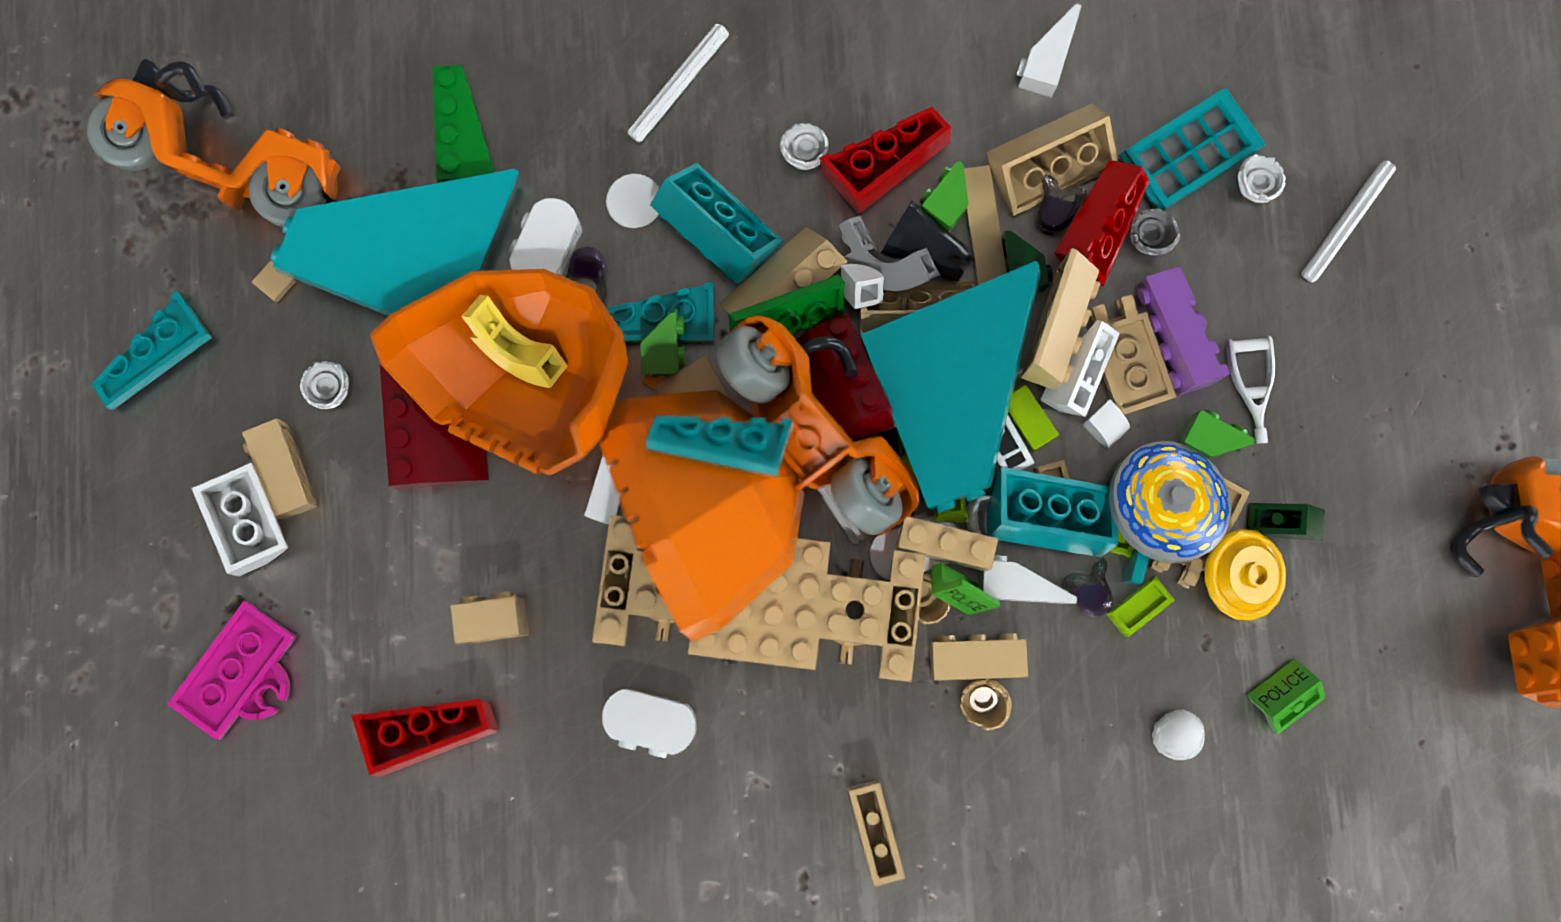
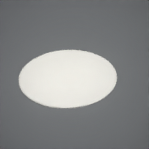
M641 174L622 176L611 185L607 193L606 205L610 216L618 224L628 228H640L650 224L658 216V212L650 206V203L658 192L659 187L652 179Z

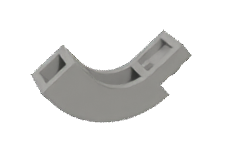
M860 215L838 224L844 243L852 251L843 256L848 261L847 264L865 265L879 271L884 276L883 290L902 291L911 289L940 275L927 248L919 250L903 259L891 258L883 254L876 247Z

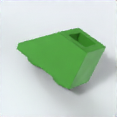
M959 160L952 168L949 165L945 167L937 179L940 181L938 186L934 190L929 188L919 201L922 204L921 208L948 232L952 230L964 215L969 205L964 166Z
M672 308L642 339L640 343L641 374H678L680 365H685V347H679V335H684V316H678V308Z
M1200 410L1191 416L1178 443L1196 449L1209 459L1253 445L1256 439L1249 436V432L1245 428L1235 424L1230 426L1221 421V416L1210 410Z

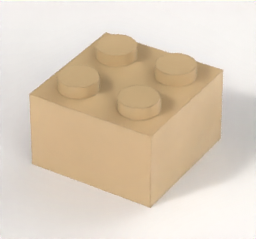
M510 592L491 594L492 600H485V597L479 596L460 598V604L451 605L455 644H471L529 635L525 598L516 597V593Z

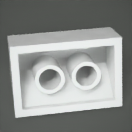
M252 463L192 488L227 574L239 577L268 564L288 549V545Z

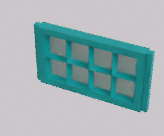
M1224 88L1127 148L1118 157L1123 163L1143 166L1150 180L1144 194L1154 209L1164 211L1259 151L1266 143L1227 88Z

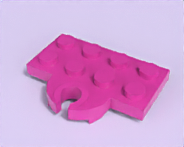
M243 601L167 705L216 741L224 737L238 716L245 720H260L275 715L280 710L276 706H268L264 702L263 696L265 691L271 688L276 692L277 699L282 701L288 700L290 680L286 670L278 662L297 636L250 602Z

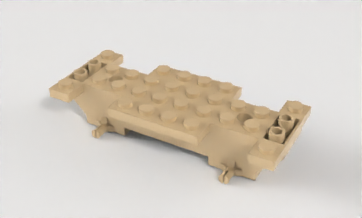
M610 515L592 642L625 646L630 615L649 617L657 621L658 626L655 640L661 641L664 629L662 641L668 642L670 623L676 622L645 567L642 559L643 551H638L639 549L635 544L629 527L634 522H627L626 517ZM797 538L793 564L723 629L694 642L690 640L688 654L816 670L819 639L833 640L840 644L841 654L839 663L845 664L846 652H848L846 664L852 665L854 646L862 644L882 646L879 678L911 682L926 554L894 550L889 582L863 579L864 560L860 559L858 560L857 571V559H851L850 577L827 574L830 542ZM851 601L860 603L863 608L862 616L857 620L850 619L845 612L846 605Z

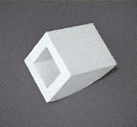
M859 264L841 265L840 277L845 282L844 297L854 309L883 303L884 276L879 271Z
M1111 400L1104 403L1082 424L1107 451L1130 429L1128 420Z

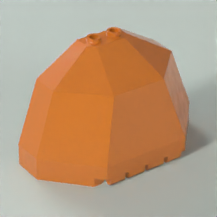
M545 269L471 271L390 314L370 333L381 365L434 422L441 425L450 424L448 427L450 434L465 441L470 440V443L491 453L494 452L495 455L514 464L519 463L520 467L537 475L543 472L550 476L584 458L604 434L628 365L624 335L595 290L585 284L577 283ZM479 295L489 296L504 319L517 332L535 342L552 344L568 367L551 388L537 386L517 378L492 361L472 341L470 337L473 331L461 316Z
M719 390L626 398L613 405L604 434L599 440V445L606 465L611 466L608 470L616 492L622 494L619 496V500L627 522H634L629 527L638 549L645 548L642 553L645 567L678 628L686 637L694 642L723 629L793 564L805 494L803 489L797 491L795 487L802 479L784 458L776 477L646 449V439L655 416L699 417L701 421L717 420V417H731V422H750L751 418H754V415Z

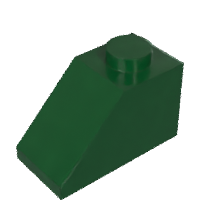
M1011 230L1004 231L1001 238L1007 273L1037 261L1041 275L1036 293L1044 292L1053 278L1051 265L1046 264L1045 255Z
M1250 503L1248 530H1256L1265 536L1322 540L1325 510L1310 504Z

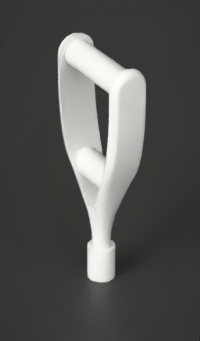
M1266 335L1265 338L1237 341L1228 339L1226 341V354L1230 375L1236 390L1253 416L1256 427L1254 429L1255 443H1268L1267 429L1264 428V413L1275 377V355L1272 337ZM1265 350V386L1245 388L1239 374L1235 353ZM1261 398L1259 405H1256L1252 400Z

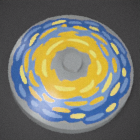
M1157 441L1145 444L1121 461L1111 479L1109 505L1112 518L1124 539L1138 552L1151 559L1165 563H1184L1195 560L1214 549L1227 531L1231 517V500L1224 478L1205 455L1188 445L1173 441Z

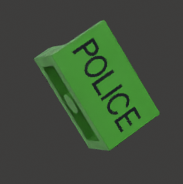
M943 563L932 565V595L968 615L1000 607V601L980 590L978 583Z
M1294 658L1248 693L1247 698L1265 713L1269 727L1277 734H1280L1323 701L1326 695L1321 680Z

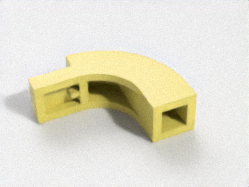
M479 295L461 316L473 331L470 337L472 341L497 365L523 381L551 388L568 367L552 344L535 342L517 332L504 319L489 296Z

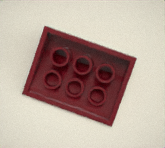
M848 313L821 322L796 339L800 345H803L811 339L830 336L841 340L849 348L858 371L857 375L851 378L846 377L841 360L833 350L821 349L813 352L808 357L812 395L853 442L894 428L892 407Z
M380 365L389 487L396 490L489 481L487 451L470 443V440L465 441L448 432L450 424L441 425L434 422L385 368Z

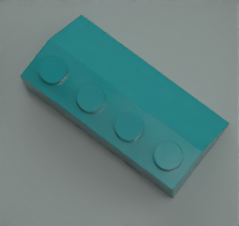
M698 163L666 178L650 203V206L658 212L662 219L668 221L680 232L683 238L689 240L702 252L705 258L711 260L723 271L726 277L733 280L736 284L751 276L783 242L777 234Z
M1001 467L998 471L987 507V536L998 538L1000 541L1102 557L1118 545V528L1112 518L1109 505L1110 486Z

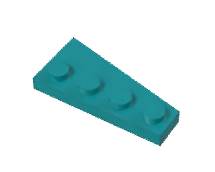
M714 281L704 283L703 286L691 289L688 287L677 290L675 293L662 296L656 295L648 297L646 300L634 303L628 302L607 308L622 331L625 343H641L642 339L672 308H678V316H684V335H679V343H714Z
M178 290L169 297L172 301L163 311L158 309L150 318L153 322L142 334L137 333L130 340L131 345L123 355L118 354L91 384L107 408L114 410L212 338L188 301Z
M655 416L646 439V449L777 477L792 430L793 419H781V423H765V418H751L750 422H731V417H717V420L701 421L699 417Z

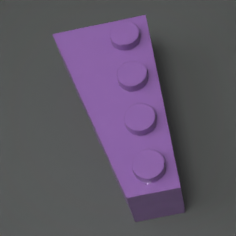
M1180 266L1145 277L1138 284V298L1141 304L1147 308L1150 323L1154 333H1156L1159 342L1158 346L1163 360L1166 361L1169 370L1168 374L1177 395L1211 386L1230 375L1231 373L1227 365L1220 366L1216 358V354L1220 350L1215 340L1210 341L1205 335L1207 323L1203 314L1199 311H1194L1192 307L1195 305V297Z

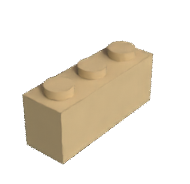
M276 418L243 431L245 442L242 443L244 452L253 461L275 517L285 520L318 507L288 424Z
M907 517L901 522L895 550L926 554L925 557L987 572L992 570L998 538Z
M1017 633L999 634V640L987 641L986 634L968 635V641L956 642L955 635L937 636V642H929L931 680L1028 677L1026 639L1018 640Z
M876 779L847 787L874 887L905 879L879 781Z

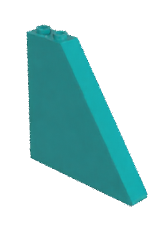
M515 169L296 209L294 216L289 215L285 221L282 232L286 235L282 245L276 244L270 260L274 262L273 268L276 272L389 316L471 271L481 270L518 179L519 171Z
M1037 261L861 334L875 373L892 407L894 422L928 509L934 510L937 508L938 513L956 507L954 501L964 497L967 498V501L975 500L986 495L984 490L991 487L1041 275Z

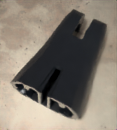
M913 200L881 251L893 258L903 259L919 250L927 248L940 274L939 276L955 282L960 281L964 271L947 260L949 255L967 265L970 264L975 256L963 242L948 232Z

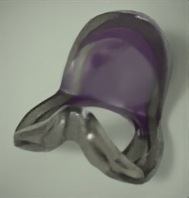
M1045 174L1042 178L1044 197L1038 209V223L1046 232H1060L1072 222L1078 209L1087 198V191L1077 186L1060 189L1058 181L1053 176ZM1075 195L1074 201L1063 200L1065 197Z
M594 247L579 248L574 251L570 258L565 278L572 281L576 278L592 280L596 284L595 292L604 303L607 293L605 285V258Z
M1104 557L1093 564L1090 575L1082 572L1071 573L1062 581L1063 587L1070 594L1077 597L1076 605L1079 610L1092 618L1103 617L1113 606V595L1105 578L1107 561ZM1075 581H1076V582H1082V583H1085V584H1083V585H1075Z

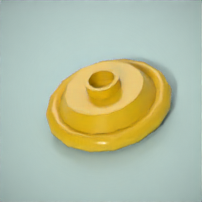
M1238 529L1225 534L1219 544L1210 551L1205 562L1204 580L1210 599L1221 612L1235 620L1253 621L1268 615L1279 603L1286 585V567L1281 552L1270 538L1256 530Z

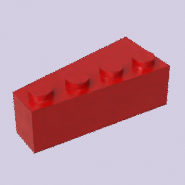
M931 106L897 122V125L885 131L881 129L872 133L870 138L857 144L853 142L844 146L843 150L833 155L829 153L820 157L821 172L852 208L860 214L949 145L951 141V126Z
M1109 160L1054 251L1059 261L1062 262L1071 248L1078 250L1099 269L1096 281L1100 282V286L1104 287L1150 182L1143 166Z
M482 699L351 715L369 776H385L499 732L490 702Z

